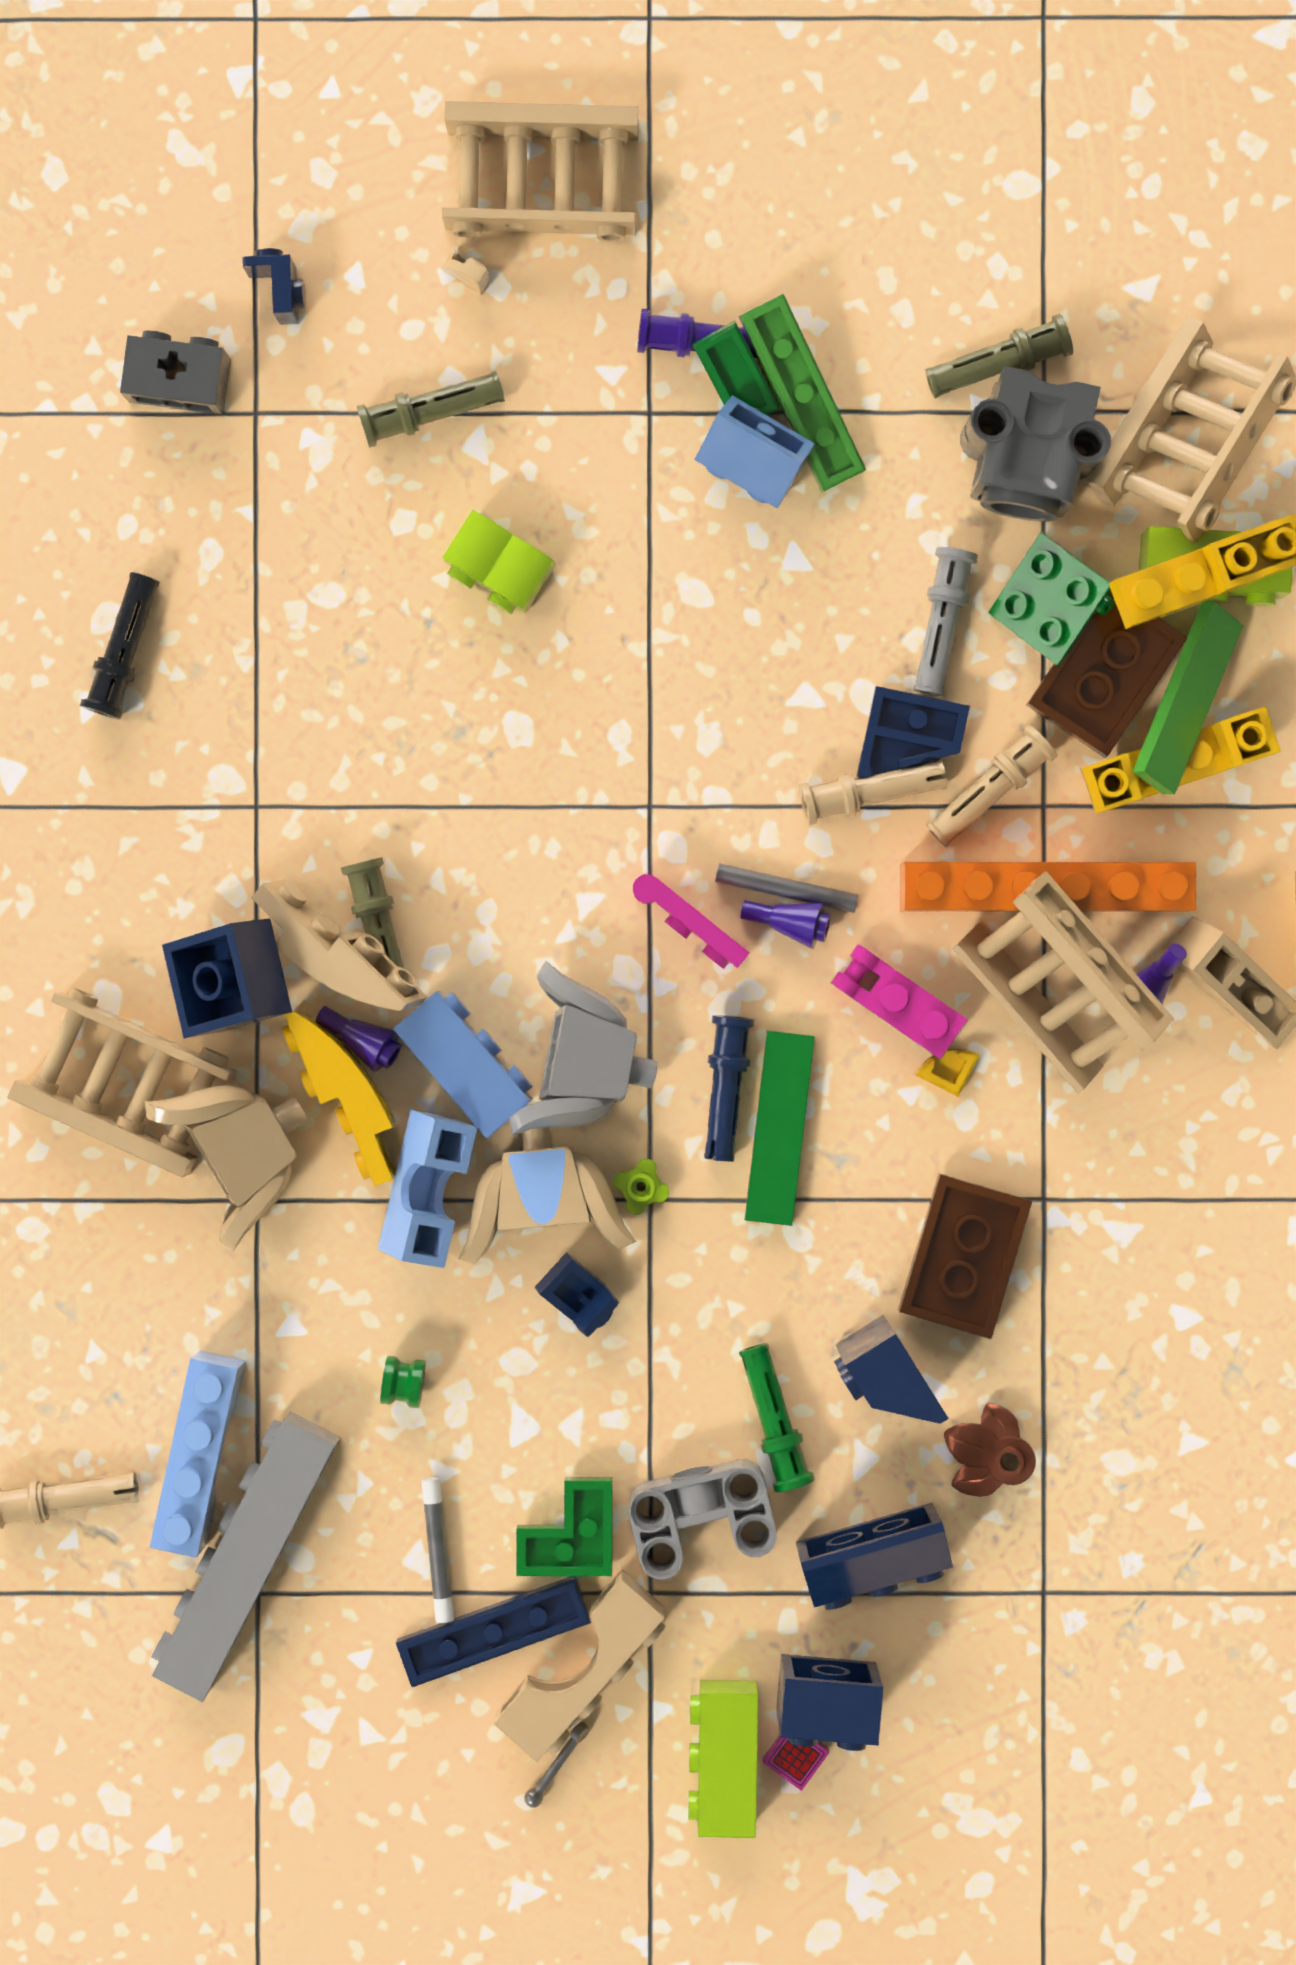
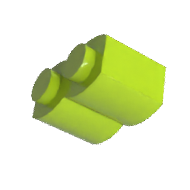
M473 509L442 557L444 562L451 566L447 575L469 589L473 587L475 582L491 592L487 600L509 614H512L515 608L527 613L556 566L554 560Z

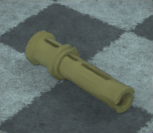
M1057 314L1052 316L1051 322L1027 331H1024L1022 328L1013 330V333L1010 334V339L958 357L952 361L926 368L925 375L933 397L937 398L950 391L1000 374L1004 366L1019 367L1021 370L1029 371L1035 368V363L1059 354H1062L1064 357L1073 355V344L1063 316Z
M494 371L485 376L410 398L408 393L403 394L401 392L395 394V400L368 408L364 404L357 405V410L368 446L371 448L377 445L378 440L401 433L412 436L415 435L416 431H419L418 426L459 415L463 412L497 402H505L498 374Z
M380 857L341 867L342 875L348 876L355 903L351 906L352 914H355L356 918L361 917L366 934L373 936L380 943V936L382 937L387 957L397 967L403 968L400 950L389 910L393 909L392 904H394L393 897L388 896L380 870V867L384 864L383 858ZM364 875L366 876V879H367V883H368V887H369V891H370V896H369V893H368V889H367V885H366V881H365ZM375 913H376V917H377V921H378L379 927H377V925H376V921H375V917H374V914H375Z

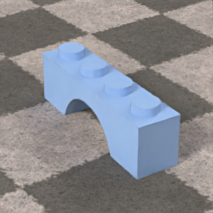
M201 1350L190 1358L149 1548L197 1558L206 1547L216 1503L215 1488L220 1458L229 1424L237 1406L246 1360Z

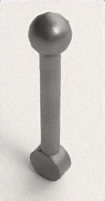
M580 1722L573 1728L570 1733V1739L537 1786L525 1793L524 1801L527 1806L536 1808L542 1803V1794L577 1744L588 1735L590 1728L585 1723Z

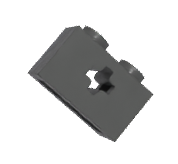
M143 331L142 337L127 335L120 393L129 403L223 415L231 358L224 348L218 347V341L209 338L190 337V342L184 343L171 341L169 334L158 331ZM178 362H181L186 372H177L175 379H172L167 370H175Z

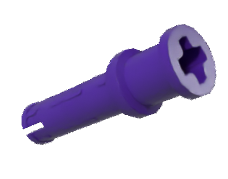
M642 308L637 352L644 353L646 349L676 352L677 357L684 358L685 355L690 356V351L696 352L692 343L725 325L694 322V317L689 316L687 313H682L679 318L652 315L649 309ZM739 327L754 358L758 359L744 327Z

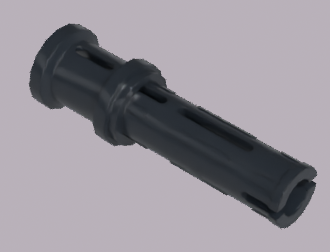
M131 572L129 575L130 579L116 616L104 657H98L97 661H94L92 668L96 673L88 697L81 699L79 705L86 710L116 720H121L123 713L119 708L128 682H133L136 675L134 674L135 669L131 667L144 630L156 589L160 584L159 581L151 577Z

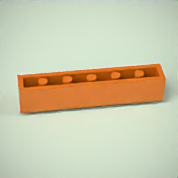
M903 862L900 864V912H1020L1013 901L1033 880L1045 871L1048 872L1081 912L1196 911V862Z

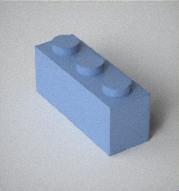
M436 991L396 1025L393 1030L487 1139L509 1120V1117L533 1100L527 1093L533 1086L515 1065L508 1070L497 1058L496 1055L502 1049L485 1029L476 1033L468 1024L465 1018L471 1013L453 992L445 997L441 991Z

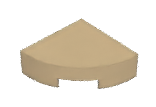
M458 252L451 253L441 268L480 295H482L490 283L486 265L472 257L464 260Z

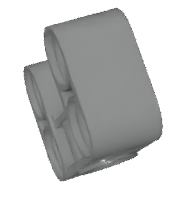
M737 1459L713 1466L690 1468L671 1476L645 1481L638 1484L632 1490L629 1498V1519L640 1564L647 1575L657 1580L669 1579L675 1576L681 1568L683 1553L680 1528L729 1517L737 1548L744 1555L750 1557H761L768 1554L774 1548L777 1540L775 1522L763 1473L756 1463L748 1459ZM739 1474H748L756 1480L757 1484L751 1493L739 1495L730 1488L732 1479ZM647 1496L658 1498L663 1503V1510L654 1517L642 1515L637 1509V1504L642 1498ZM750 1521H760L767 1526L768 1530L762 1539L750 1541L742 1536V1528ZM657 1543H665L673 1548L675 1554L670 1561L657 1563L649 1557V1549Z

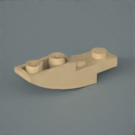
M286 879L264 883L251 897L284 931L276 940L277 949L292 963L329 988L357 1001L398 1011L420 1005L427 998L417 987L418 982L416 978L406 969L397 967L384 954V947L376 938L362 931L342 936L339 926L328 916L320 914L307 901L306 893L295 883Z

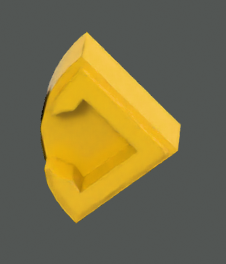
M950 1049L941 1060L934 1055L928 1058L918 1068L915 1076L959 1097L980 1054L969 1050Z

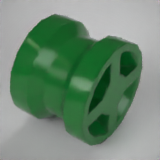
M387 1356L382 1378L380 1403L391 1405L395 1401L406 1402L410 1408L419 1409L424 1386L426 1361L415 1360L411 1364L402 1363L398 1357Z

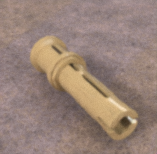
M1029 724L1024 729L1025 735L1004 754L998 752L993 756L994 759L991 761L993 767L964 791L934 820L926 824L929 831L945 848L1012 787L1016 790L1023 788L1027 784L1026 778L1047 759L1053 761L1058 757L1050 743L1032 725Z
M937 759L934 762L880 773L866 778L854 779L852 775L843 774L839 775L838 780L811 787L808 783L799 784V794L805 820L808 826L816 824L817 819L841 813H845L847 817L854 816L857 812H860V807L938 789H947V778H942V775H940L946 773L944 764L941 759Z
M131 1472L126 1475L46 1486L45 1482L37 1480L31 1481L29 1487L3 1491L0 1489V1529H4L5 1524L28 1520H33L35 1524L44 1523L45 1520H49L51 1514L125 1503H138L139 1487L134 1486V1484L138 1483L136 1473Z

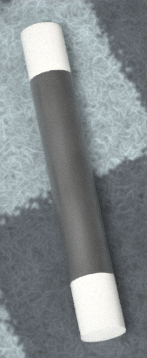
M427 1477L421 1479L435 1622L447 1623L454 1621L441 1481L440 1477Z

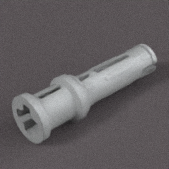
M936 547L935 556L939 558L934 584L928 587L927 590L928 601L932 602L923 642L916 685H914L913 689L917 692L936 696L944 695L943 689L953 649L960 608H964L966 603H969L970 595L966 593L971 565L977 563L978 559L976 553L950 547ZM942 628L941 637H940V642H939L938 651H937V656H936V661H935V665L933 666V664H934V659H935V654H936V649H937V644H938V639H939V634H940V629Z

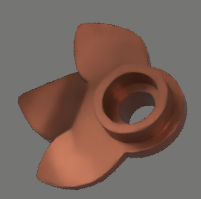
M988 1402L981 1415V1424L961 1423L944 1432V1439L950 1453L959 1463L963 1464L951 1483L952 1487L961 1493L978 1497L989 1496L1002 1484L1018 1485L1025 1482L1035 1470L1036 1456L1034 1450L1029 1443L1020 1438L1018 1420L1008 1409L1000 1405ZM1005 1453H1013L1018 1457L1019 1467L1017 1469L1010 1470L1004 1466L1003 1456Z

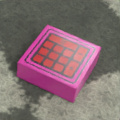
M779 1735L762 1759L765 1765L802 1791L830 1752L829 1748L820 1741H818L816 1746H797L789 1743L788 1738H781Z

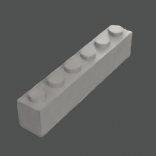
M291 1411L283 1419L282 1423L275 1419L272 1421L261 1442L262 1446L268 1448L261 1464L259 1465L252 1461L239 1485V1488L246 1491L239 1507L230 1504L217 1528L218 1531L224 1533L220 1544L216 1550L208 1547L196 1568L195 1573L203 1576L195 1592L186 1589L173 1613L174 1616L180 1618L173 1635L165 1631L151 1658L159 1661L152 1677L201 1702L205 1700L341 1437Z

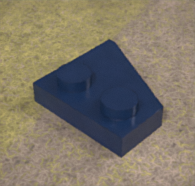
M876 686L874 688L856 778H866L959 754L970 706Z

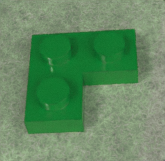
M565 1477L564 1525H517L516 1576H612L613 1477Z

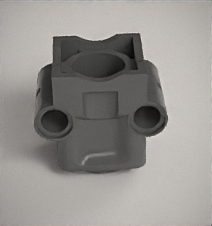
M1004 366L998 382H995L992 387L990 398L981 401L973 409L960 434V445L963 452L969 458L977 461L970 498L980 501V505L989 511L1016 519L1051 522L1057 520L1058 517H1063L1074 504L1079 480L1086 478L1107 455L1111 446V436L1108 429L1101 422L1094 420L1101 387L1076 381L1059 385L1050 384L1040 380L1030 371ZM978 425L989 426L994 431L995 436L984 434ZM1074 445L1083 447L1087 451L1088 456L1079 454Z

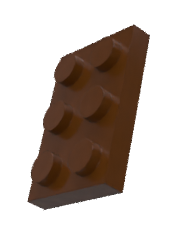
M1114 600L1112 609L1106 615L1093 614L1060 666L1053 663L1026 703V706L1106 758L1185 643L1187 636L1159 617L1125 629Z
M938 1173L898 1311L992 1339L1032 1201Z

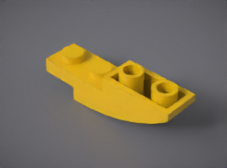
M1295 514L1210 543L1196 551L1110 582L1109 587L1125 629L1158 617H1165L1296 566Z
M301 1011L285 1014L288 1025L282 1027L283 1034L293 1054L298 1051L300 1052L306 1067L305 1070L300 1071V1075L309 1097L317 1096L320 1104L339 1097L342 1106L336 1108V1114L346 1135L353 1133L360 1151L354 1153V1158L361 1176L364 1180L371 1177L374 1187L393 1180L396 1172L380 1132L388 1130L397 1124L374 1080L351 1051L325 1027L316 1023L314 1019Z

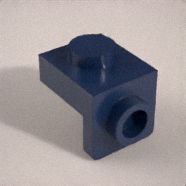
M264 248L256 250L254 256L242 257L243 269L249 278H272L273 314L280 325L299 324L298 309L306 308L305 283L303 279H297L296 266L290 254L283 255L282 250Z
M568 1252L560 1258L535 1286L537 1292L572 1320L578 1330L586 1337H589L597 1328L605 1325L611 1318L613 1310L619 1304V1301L607 1285Z

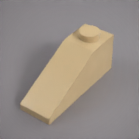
M1191 916L1162 954L1173 943L1181 945L1186 950L1187 956L1178 966V969L1269 1045L1278 1049L1296 1027V1001L1224 932Z

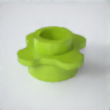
M642 1159L637 1167L628 1172L619 1171L614 1176L613 1185L617 1190L622 1191L627 1201L626 1210L631 1214L639 1215L643 1213L647 1205L655 1201L664 1202L668 1198L669 1188L659 1180L656 1174L657 1165L651 1159ZM639 1182L645 1183L646 1188L644 1191L637 1189L636 1186Z

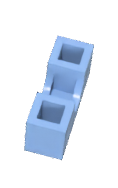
M410 1110L378 1250L400 1261L441 1268L445 1267L455 1221L448 1218L444 1212V1190L448 1179L454 1172L467 1174L478 1127L453 1117Z

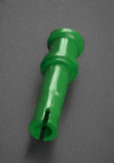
M758 1344L739 1351L765 1438L761 1440L762 1444L760 1446L762 1453H766L769 1456L776 1480L772 1484L774 1492L789 1491L815 1481L814 1473L807 1470L800 1443L803 1442L802 1433H799L798 1429L792 1428L769 1352V1344Z

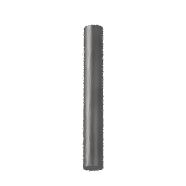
M719 863L715 882L807 903H824L825 907L855 913L859 897L858 894L721 863Z

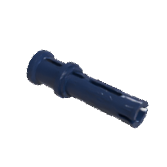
M712 1015V1023L716 1025L713 1054L708 1055L709 1068L713 1069V1083L709 1107L707 1142L704 1153L705 1159L710 1160L713 1158L714 1161L724 1162L734 1161L742 1072H747V1067H750V1059L746 1057L749 1028L754 1027L755 1019Z

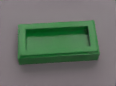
M735 320L692 343L724 405L733 395L765 415L780 409Z

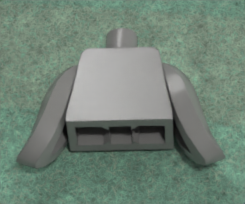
M545 960L536 978L548 998L560 1009L555 1011L539 1100L543 1101L524 1106L509 1117L512 1136L530 1129L573 1127L594 1123L608 1115L614 1103L625 1099L628 1084L651 1089L657 1074V1061L633 1056L637 1036L635 1032L627 1029L626 1018L619 1008L598 992L562 974Z

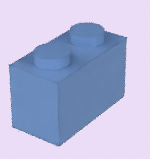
M732 395L717 414L694 460L704 465L708 472L715 477L728 479L745 489L756 501L769 503L778 508L792 488L815 443Z

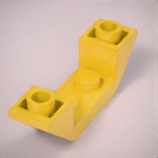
M1266 706L1202 728L1179 786L1280 753L1281 750ZM1141 749L1080 768L1095 814L1160 793L1132 772Z

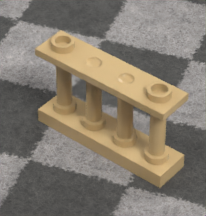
M445 101L444 121L448 135L456 136V139L460 141L459 207H442V220L445 230L453 231L455 236L463 238L480 237L482 231L597 234V239L607 242L625 240V235H635V213L621 212L623 145L628 144V140H638V106ZM484 136L504 137V140L508 142L506 209L478 208L479 142L484 140ZM532 138H551V141L556 143L554 210H526L527 143H530ZM580 139H599V142L604 145L602 212L573 211L575 144H578Z
M1187 315L1112 438L1107 455L1094 468L1087 482L1099 500L1114 507L1121 495L1130 491L1181 514L1177 522L1187 540L1196 544L1203 531L1211 529L1216 522L1221 501L1278 407L1285 405L1290 400L1296 386V376L1288 356L1280 353L1268 372L1213 350V341L1204 322ZM1206 368L1256 389L1244 412L1241 414L1187 391V386L1197 370L1200 371ZM1178 409H1181L1232 431L1218 455H1214L1162 432V428L1172 411L1176 412ZM1155 450L1206 474L1193 496L1190 497L1138 474L1137 469L1146 454Z
M1045 871L1033 880L1013 901L1014 905L1020 910L1018 914L992 934H989L980 923L976 924L952 949L960 957L964 965L973 972L1053 1064L1061 1077L1066 1079L1077 1093H1080L1104 1067L1098 1060L1100 1056L1128 1037L1134 1041L1141 1051L1159 1038L1174 1020V1017L1048 872ZM1034 926L1052 949L1021 971L1003 949ZM1066 963L1084 986L1052 1007L1034 985ZM1098 1000L1116 1022L1084 1043L1066 1022Z
M72 988L69 994L66 992H54L51 1002L68 1010L38 1076L32 1075L31 1080H15L7 1098L183 1178L190 1175L198 1156L187 1152L190 1145L186 1141L190 1134L184 1125H173L169 1134H163L161 1140L145 1133L146 1125L143 1121L146 1116L144 1101H153L172 1057L198 1068L187 1093L211 1087L215 1077L225 1081L232 1080L238 1070L227 1066L229 1058L217 1051L203 1047L201 1052L198 1053L97 1007L96 1004L99 999L82 990ZM86 1017L110 1028L111 1031L82 1095L76 1094L74 1100L57 1093L59 1085L56 1084V1081ZM130 1037L154 1048V1052L125 1115L120 1114L116 1120L100 1112L103 1105L99 1102Z

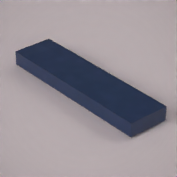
M570 1576L456 1617L454 1621L439 1623L398 1638L396 1646L410 1685L415 1687L590 1624L591 1618L576 1576Z

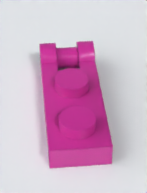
M644 874L635 879L632 889L634 897L643 904L655 902L670 915L664 922L685 939L693 933L707 945L701 952L722 969L729 962L738 968L750 954L655 876Z
M857 944L849 955L853 959L843 974L838 971L830 983L941 1060L968 1022V1019L886 964L873 953ZM868 970L880 977L870 992L858 985Z

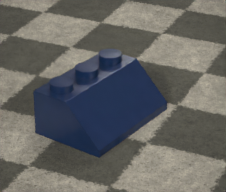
M884 1315L835 1344L841 1357L834 1360V1363L837 1366L840 1377L855 1401L864 1396L871 1408L938 1424L949 1419Z
M933 1503L796 1542L800 1563L813 1606L815 1608L824 1605L825 1610L844 1607L852 1602L851 1597L870 1592V1595L873 1597L892 1593L898 1589V1583L916 1579L917 1583L931 1582L943 1577V1570L953 1568L944 1526Z

